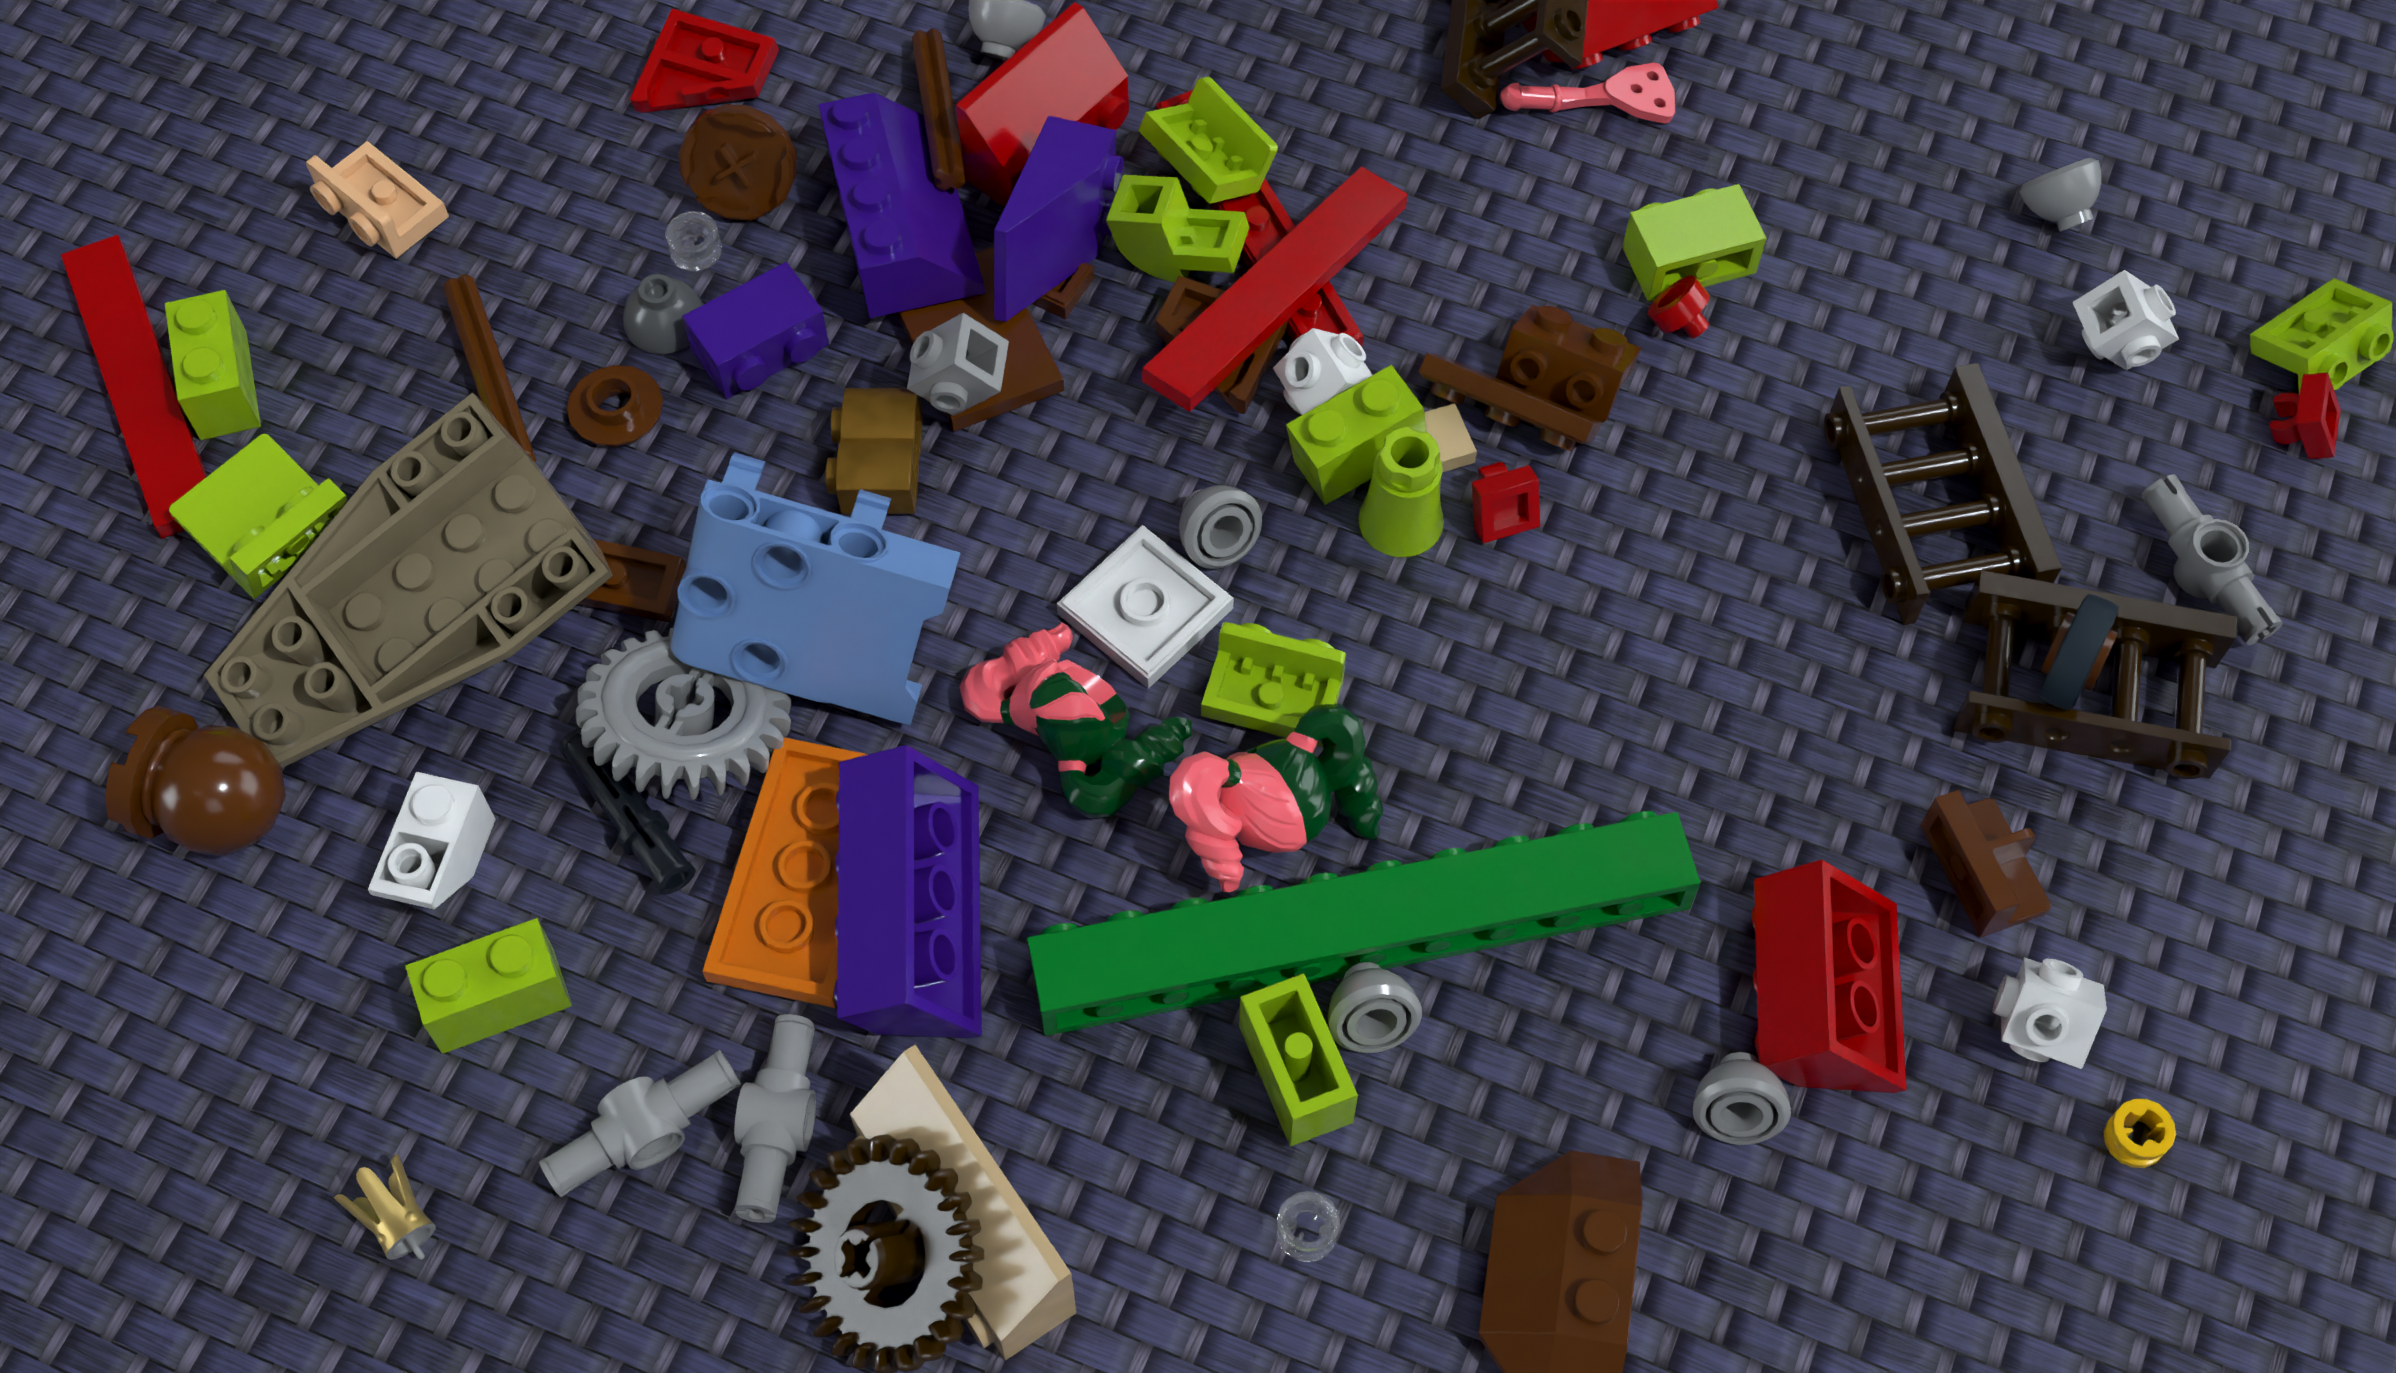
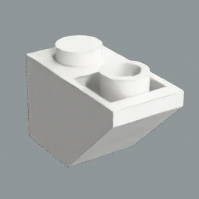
M416 772L368 887L369 893L373 896L436 909L474 876L496 820L479 786Z

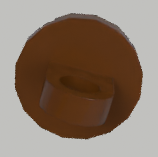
M725 104L705 111L690 125L679 150L680 174L686 187L689 183L691 190L697 195L696 200L706 210L727 219L750 221L763 217L766 212L772 211L775 207L778 208L786 200L797 175V154L787 131L771 115L747 105Z

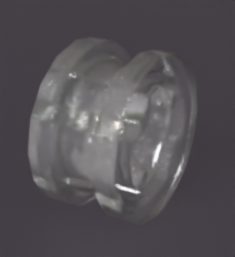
M690 211L676 216L668 224L665 236L672 261L678 267L689 271L707 269L715 264L721 256L722 244L716 222L709 215ZM698 236L704 237V242L696 246L694 245V241H697ZM693 237L694 241L690 242V246H684L683 241Z
M1307 1191L1298 1192L1287 1198L1280 1207L1276 1226L1277 1241L1282 1250L1292 1259L1302 1262L1318 1261L1326 1257L1335 1247L1340 1221L1338 1211L1333 1202L1322 1194ZM1311 1212L1312 1221H1315L1318 1216L1324 1220L1325 1224L1319 1228L1318 1240L1312 1242L1303 1241V1232L1297 1238L1292 1235L1290 1230L1296 1227L1297 1214Z

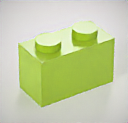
M1739 184L1717 190L1713 188L1705 189L1693 196L1663 204L1658 202L1651 203L1637 211L1630 212L1622 248L1647 301L1650 302L1654 301L1670 285L1686 276H1695L1703 287L1755 274L1767 238Z
M226 290L164 303L178 402L199 439L205 440L261 427L247 332Z
M1392 365L1286 424L1294 462L1324 505L1372 479L1374 459L1383 448L1386 435L1395 429L1410 427L1418 432H1427L1423 406Z
M538 918L405 965L423 1026L442 1054L572 1007L554 949Z
M1303 973L1241 996L1239 1028L1290 1147L1354 1123L1358 1094L1305 974Z

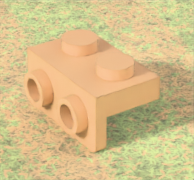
M368 141L333 168L316 155L306 161L307 168L315 183L310 187V191L321 207L331 215L340 212L348 219L353 231L365 244L372 247L377 243L396 259L449 217L444 202Z

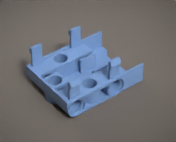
M734 452L722 483L708 479L700 496L686 569L677 589L679 603L670 645L674 656L681 662L696 668L816 702L832 703L911 726L922 684L907 680L923 621L944 612L960 552L882 530L891 498L860 489L851 517L849 518L756 491L765 461Z

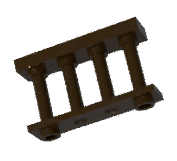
M1452 0L1440 90L1477 119H1481L1496 110L1499 76L1546 49H1550L1572 68L1582 64L1588 0H1513L1508 3V0ZM1537 14L1536 28L1503 47L1505 31Z
M1978 362L1955 366L1945 391L1941 393L1938 400L1861 413L1851 385L1838 388L1830 413H1827L1824 417L1825 437L1830 448L1837 449L1882 567L1881 582L1885 598L1890 604H1896L1903 626L1916 623L1930 593L1929 591L1974 583L1981 570L2050 583L2055 582L2062 566ZM1943 423L1945 427L1952 428L1959 445L1958 450L1880 464L1870 436ZM1963 473L1966 478H1972L1979 495L1978 501L1900 515L1890 487ZM1984 525L1988 530H1993L2000 548L1999 553L1920 567L1909 538Z
M1984 570L1980 571L1966 600L1964 623L1981 625L1988 629L1982 693L1969 690L1954 719L1953 731L1972 734L1975 738L1989 743L2010 741L2165 770L2170 775L2181 779L2211 778L2230 752L2231 739L2202 734L2206 667L2216 668L2236 639L2237 616ZM2087 594L2097 595L2119 606V613L2111 629L2118 633L2111 648V651L2115 653L2111 716L2073 710V707L2071 711L2047 702L2046 704L2008 698L2014 632L2046 637L2052 641V646L2067 613L2075 615ZM2142 655L2171 660L2179 665L2175 728L2137 722Z

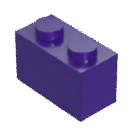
M787 261L682 316L691 351L725 399L743 390H751L760 386L773 374L794 363H801L811 359L819 350L829 345L823 310Z

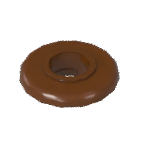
M612 365L597 369L578 382L570 393L567 413L571 426L583 439L598 446L619 447L634 443L650 433L660 419L663 398L659 385L648 373L633 366ZM621 395L630 398L628 403L618 410L605 411L599 408L604 400L612 396Z

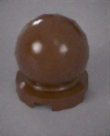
M159 705L145 710L129 726L126 733L138 737L129 750L125 765L111 763L105 793L107 816L110 821L122 824L124 826L122 831L148 839L165 833L169 840L190 851L200 854L228 855L259 843L273 828L285 801L286 793L281 766L262 741L235 727L207 725L199 728L193 716Z

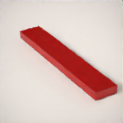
M1193 90L1156 103V110L1188 103ZM1264 179L1259 191L1256 193L1210 204L1213 210L1245 213L1250 228L1240 255L1249 269L1295 228V225L1266 179ZM1330 281L1288 319L1286 331L1293 342L1299 336L1315 328L1335 334L1345 333L1355 339L1361 347L1363 346V334Z
M1361 166L1150 360L1142 369V382L1190 412L1405 210L1408 194Z
M117 234L60 255L153 524L163 539L185 530L171 516L169 508L174 502L204 480L207 474L184 410L178 402L174 382L128 254Z

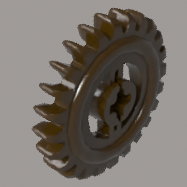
M889 1134L877 1135L870 1140L867 1138L854 1139L847 1144V1150H836L827 1154L826 1160L830 1167L814 1169L809 1173L815 1185L820 1189H824V1191H806L796 1196L801 1204L813 1209L815 1214L810 1217L794 1219L788 1224L789 1227L809 1235L810 1243L791 1248L787 1251V1256L802 1258L810 1261L811 1268L805 1273L790 1280V1284L793 1286H815L817 1293L814 1297L799 1308V1311L805 1314L826 1310L827 1317L820 1322L813 1332L815 1337H828L842 1331V1334L835 1340L831 1350L833 1356L842 1357L854 1353L852 1365L855 1369L874 1367L876 1373H895L898 1370L903 1372L915 1371L920 1369L925 1361L939 1360L945 1353L947 1343H954L960 1340L963 1333V1326L960 1320L973 1318L976 1307L968 1292L982 1289L983 1278L973 1270V1264L984 1260V1249L974 1245L972 1237L981 1231L979 1219H967L966 1211L972 1205L969 1192L955 1193L958 1175L953 1168L940 1170L941 1160L933 1149L921 1151L919 1144L912 1138L896 1140ZM881 1201L896 1203L903 1208V1211L896 1220L862 1224L866 1214ZM924 1267L923 1277L915 1294L902 1305L897 1306L886 1303L877 1297L886 1286L912 1282L921 1274Z

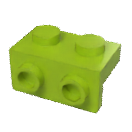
M1209 76L1197 80L1188 103L1146 112L1138 130L1156 148L1158 154L1168 161L1191 184L1193 190L1209 204L1258 192L1278 151L1277 144Z
M1223 622L1219 632L1218 653L1201 703V716L1287 738L1290 733L1294 732L1301 716L1311 707L1322 704H1337L1344 681L1346 653L1334 649L1330 644L1322 640L1312 638L1297 640L1273 634L1267 628L1254 623L1237 625ZM1319 740L1317 746L1323 747L1322 741Z

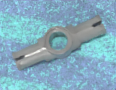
M2175 474L2167 476L2164 481L2161 478L2147 487L2142 493L2141 498L2165 527L2166 532L2170 536L2168 544L2178 556L2174 565V577L2177 584L2186 593L2194 597L2208 599L2212 604L2218 603L2227 615L2237 616L2236 628L2247 645H2253L2259 639L2262 641L2278 631L2283 624L2282 620L2269 607L2251 582L2255 575L2245 563L2249 553V541L2245 533L2237 525L2229 521L2213 519L2211 515H2203Z
M784 1014L776 1017L767 1063L764 1069L757 1072L755 1083H744L739 1094L734 1136L737 1145H742L740 1153L745 1159L735 1210L737 1216L748 1221L757 1223L775 1221L786 1166L794 1163L796 1151L806 1152L811 1143L816 1114V1094L814 1090L809 1089L811 1082L805 1077L815 1028L814 1023L803 1016Z
M718 1050L668 1083L664 1078L659 1079L655 1083L649 1077H638L629 1080L610 1091L600 1101L597 1107L600 1116L591 1121L592 1130L540 1160V1167L555 1192L561 1198L614 1164L618 1169L627 1164L634 1170L651 1167L668 1158L683 1144L685 1134L682 1130L691 1125L689 1119L691 1116L731 1091L741 1087L742 1084L721 1050Z

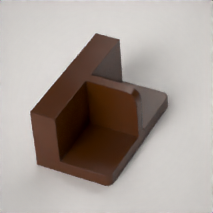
M1959 790L1935 797L1920 826L1979 938L2046 915L2051 908V903L2025 857L2036 840L2033 831L2030 828H2026L2012 833L1996 801L1992 798H1986L1967 805Z

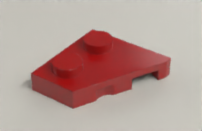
M671 9L630 97V101L635 111L647 113L756 98L759 96L779 52L776 40L766 35Z

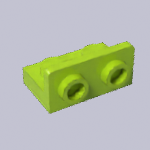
M2333 278L2251 333V354L2298 374L2299 395L2304 374L2328 373L2334 390H2337L2345 382L2374 362L2381 360L2390 352L2394 339L2392 331V301Z

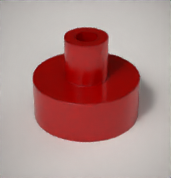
M1686 276L1659 294L1650 305L1647 314L1663 333H1671L1682 327L1687 335L1693 339L1700 336L1709 327L1710 323L1702 315L1701 311L1707 305L1710 294L1695 276Z

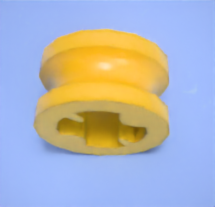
M2132 1099L2124 1102L2107 1121L2104 1129L2105 1145L2110 1154L2120 1163L2132 1168H2146L2154 1165L2172 1147L2176 1136L2175 1123L2169 1112L2160 1104L2148 1099ZM2137 1121L2143 1122L2151 1129L2146 1135L2150 1139L2142 1146H2139L2128 1138L2133 1129L2124 1128V1126L2132 1127Z

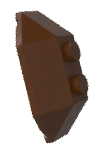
M1570 1150L1497 1195L1478 1337L1502 1373H1623L1629 1339L1643 1208L1639 1161Z

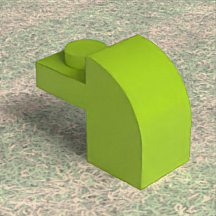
M1123 175L1106 219L1118 249L1127 260L1149 275L1173 283L1176 282L1179 275L1187 278L1190 270L1234 273L1250 228L1244 212L1189 209L1179 180L1175 177Z

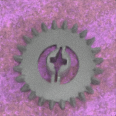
M670 628L669 636L662 637L655 630L645 632V642L642 643L635 638H628L621 642V651L615 649L607 650L601 655V664L593 665L586 671V683H583L577 691L579 706L576 709V723L579 728H582V744L585 748L594 747V761L597 766H602L613 759L612 774L615 781H620L629 772L630 768L636 767V789L639 793L645 789L649 780L654 775L661 777L662 795L665 799L669 798L672 787L677 779H684L691 799L695 800L698 796L701 778L708 777L716 793L721 796L725 790L727 771L732 772L735 780L745 787L749 781L750 765L757 771L765 773L768 769L769 758L773 750L783 747V737H786L790 732L791 719L788 714L791 708V699L786 693L696 668L681 662L674 656L670 648L673 628ZM662 681L655 693L653 727L638 712L637 703L639 697L651 685ZM713 686L721 689L730 700L732 707L730 716L715 729H713L715 700ZM694 691H695V704H693V694H694Z

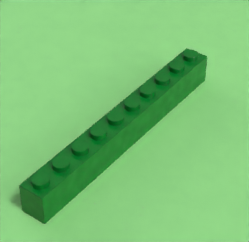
M1642 811L1631 814L1616 824L1596 828L1588 823L1574 824L1560 830L1554 836L1533 840L1522 835L1512 836L1500 840L1492 848L1466 852L1462 848H1450L1435 853L1429 860L1404 865L1397 860L1382 861L1368 867L1362 873L1338 877L1334 873H1320L1304 879L1300 885L1274 889L1268 885L1253 886L1240 891L1236 897L1209 902L1205 898H1190L1176 903L1170 910L1145 915L1136 910L1123 911L1110 916L1103 923L1078 927L1072 923L1056 924L1045 928L1039 935L1027 937L1044 1035L1049 1036L1237 999L1303 973L1308 983L1313 984L1344 978L1346 972L1352 966L1363 962L1375 963L1382 969H1390L1689 910L1699 888L1700 880L1678 812L1657 816L1655 812Z

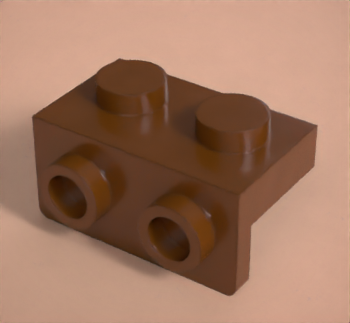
M1532 304L1512 327L1496 378L1604 423L1610 416L1619 389L1634 370L1642 348L1628 343L1627 338L1615 330L1609 328L1593 329L1573 321L1571 315L1560 308L1553 306L1538 307Z

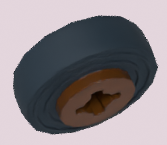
M2087 594L2075 615L2067 613L2041 669V672L2047 674L2040 691V698L2058 708L2071 711L2083 690L2091 692L2118 635L2117 632L2111 630L2119 613L2118 605L2097 595Z

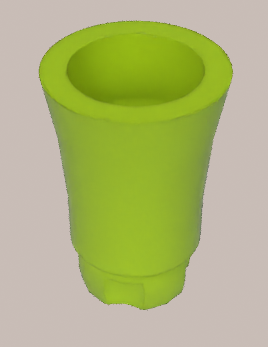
M1410 427L1395 429L1386 435L1384 446L1374 459L1372 479L1368 493L1359 511L1358 523L1364 539L1374 549L1383 554L1393 557L1419 555L1435 545L1442 534L1444 525L1440 503L1442 463L1437 441L1428 432H1418Z

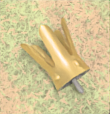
M394 1155L391 1161L394 1170L388 1182L391 1193L371 1169L366 1167L359 1168L356 1173V1179L367 1198L359 1197L352 1202L344 1195L338 1194L334 1199L375 1234L387 1259H398L412 1251L418 1259H424L425 1255L420 1246L431 1237L436 1229V1225L417 1205L399 1155Z

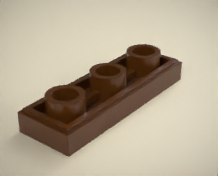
M1426 353L1419 370L1421 377L1433 381L1429 392L1460 405H1463L1466 396L1488 404L1484 413L1485 416L1514 428H1518L1521 419L1543 428L1539 436L1540 439L1569 451H1573L1576 442L1580 444L1594 442L1602 423L1438 353Z

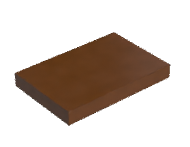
M994 246L975 253L985 286L984 294L896 313L912 346L916 338L923 332L930 331L961 313H965L1009 341L1001 392L954 416L944 412L953 432L1064 391V379L1027 307L1006 322L994 319Z

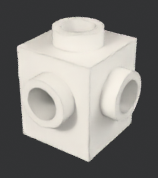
M2123 270L2072 302L2084 327L2082 336L2090 351L2098 359L2107 358L2125 370L2150 363L2160 355L2163 348L2179 339L2170 320L2171 317L2176 315V311L2166 292L2157 284L2150 287L2126 270Z
M1315 328L1299 336L1291 344L1289 352L1273 367L1285 387L1283 394L1286 401L1301 415L1372 376L1364 363L1366 354L1355 339L1345 333L1335 334Z
M2024 957L2016 978L2008 975L2004 976L1994 1001L1992 1012L2001 1016V1041L2009 1043L2013 1051L2027 1059L2047 1062L2052 1058L2082 1069L2107 1010L2104 985L2083 978L2080 970L2063 961L2044 959L2042 963Z

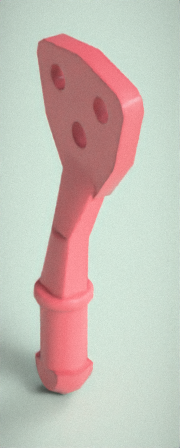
M1654 62L1626 67L1607 79L1606 82L1585 88L1560 87L1557 84H1553L1550 87L1520 86L1519 83H1512L1504 87L1500 93V100L1503 106L1511 111L1542 109L1555 113L1559 110L1584 106L1613 105L1634 117L1663 124L1670 123L1675 114L1674 88L1664 67Z

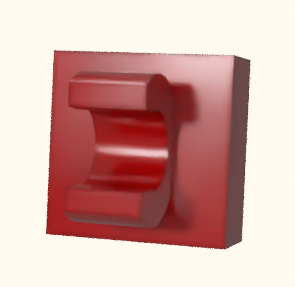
M2328 373L2304 374L2302 376L2300 395L2288 392L2274 396L2273 403L2278 417H2293L2285 421H2271L2269 428L2274 441L2277 443L2291 444L2302 440L2308 459L2334 458L2341 408Z
M1500 461L1478 468V474L1481 479L1472 482L1474 530L1483 544L1540 527L1539 479L1529 465L1508 471L1505 464Z

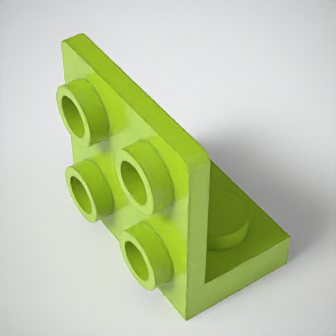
M261 434L170 506L169 511L171 516L255 600L295 566L347 503V498L329 478L318 485L268 434Z

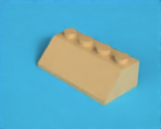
M913 1045L905 1050L850 1113L857 1135L855 1139L867 1138L870 1140L874 1136L889 1134L896 1140L912 1138L919 1144L921 1151L933 1149L939 1155L941 1160L940 1170L946 1168H953L958 1175V1183L954 1191L955 1193L969 1192L972 1205L966 1211L967 1219H979L981 1231L972 1237L973 1244L984 1249V1260L973 1264V1270L983 1278L982 1289L968 1292L969 1297L975 1303L976 1309L973 1318L964 1319V1321L983 1349L994 1343L1006 1361L1076 1314L1072 1274L917 1046ZM886 1201L897 1219L903 1208L899 1204Z

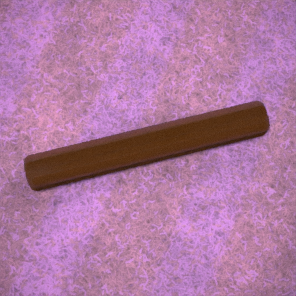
M934 28L927 32L919 29L912 36L934 185L942 191H946L950 187L958 190L965 183L964 165L942 34Z
M462 274L458 278H449L445 282L443 289L480 400L529 457L536 462L475 280L467 274Z

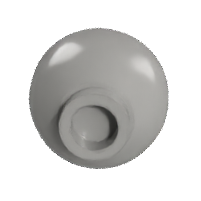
M969 0V20L974 33L982 42L980 53L998 60L1007 61L1015 54V51L1020 50L1041 31L1046 18L1045 13L1039 6L1024 0Z
M2091 157L2044 174L2022 184L2019 194L2028 208L2036 215L2052 222L2056 221L2059 232L2094 219L2090 208L2099 195L2102 183L2099 160Z
M1226 485L1211 486L1192 492L1184 501L1179 520L1180 539L1186 553L1196 564L1209 569L1224 568L1241 560L1255 545L1262 527V513L1256 500L1241 489Z
M1371 962L1356 964L1346 972L1344 980L1338 985L1331 997L1328 1009L1329 1031L1334 1041L1341 1047L1358 1053L1383 1052L1398 1046L1416 1031L1422 1018V1007L1412 987L1400 976L1382 969L1379 965Z
M1735 1052L1725 1056L1719 1065L1715 1066L1703 1077L1694 1096L1693 1117L1699 1128L1712 1138L1730 1144L1750 1145L1771 1139L1786 1127L1791 1116L1789 1097L1780 1079L1766 1066L1760 1064L1754 1055L1745 1052Z

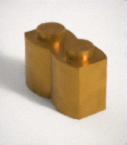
M845 388L842 407H833L831 413V436L833 443L839 444L837 458H828L826 464L828 494H837L841 513H852L859 490L861 489L891 498L887 514H915L923 412L919 395L907 388Z

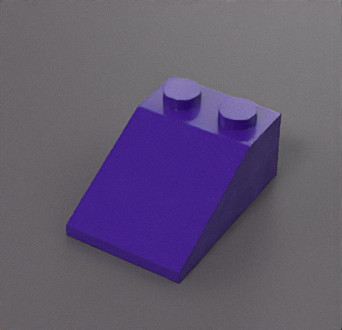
M1048 115L994 230L995 320L1008 321L1074 274L1079 265L1091 262L1097 257L1106 235L1112 236L1106 219L1114 200V192L1119 187L1124 165L1123 157L1115 155L1117 130Z

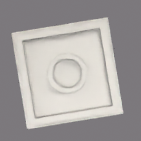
M1142 525L1057 603V612L1060 617L1149 689L1233 609L1234 598Z

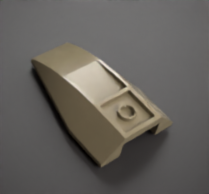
M471 393L368 476L204 676L240 729L262 741L273 753L281 768L513 656L611 578L613 574L602 550L539 467L474 393Z

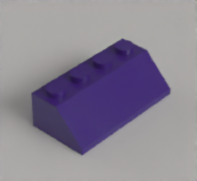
M875 92L818 104L827 150L869 318L984 294V282L958 191L952 187L942 191L934 185L924 115Z
M908 745L839 762V790L836 795V806L839 813V851L835 860L838 874V915L835 920V933L838 940V979L834 987L837 1018L872 1033L882 1035L975 1038L982 1036L979 786Z

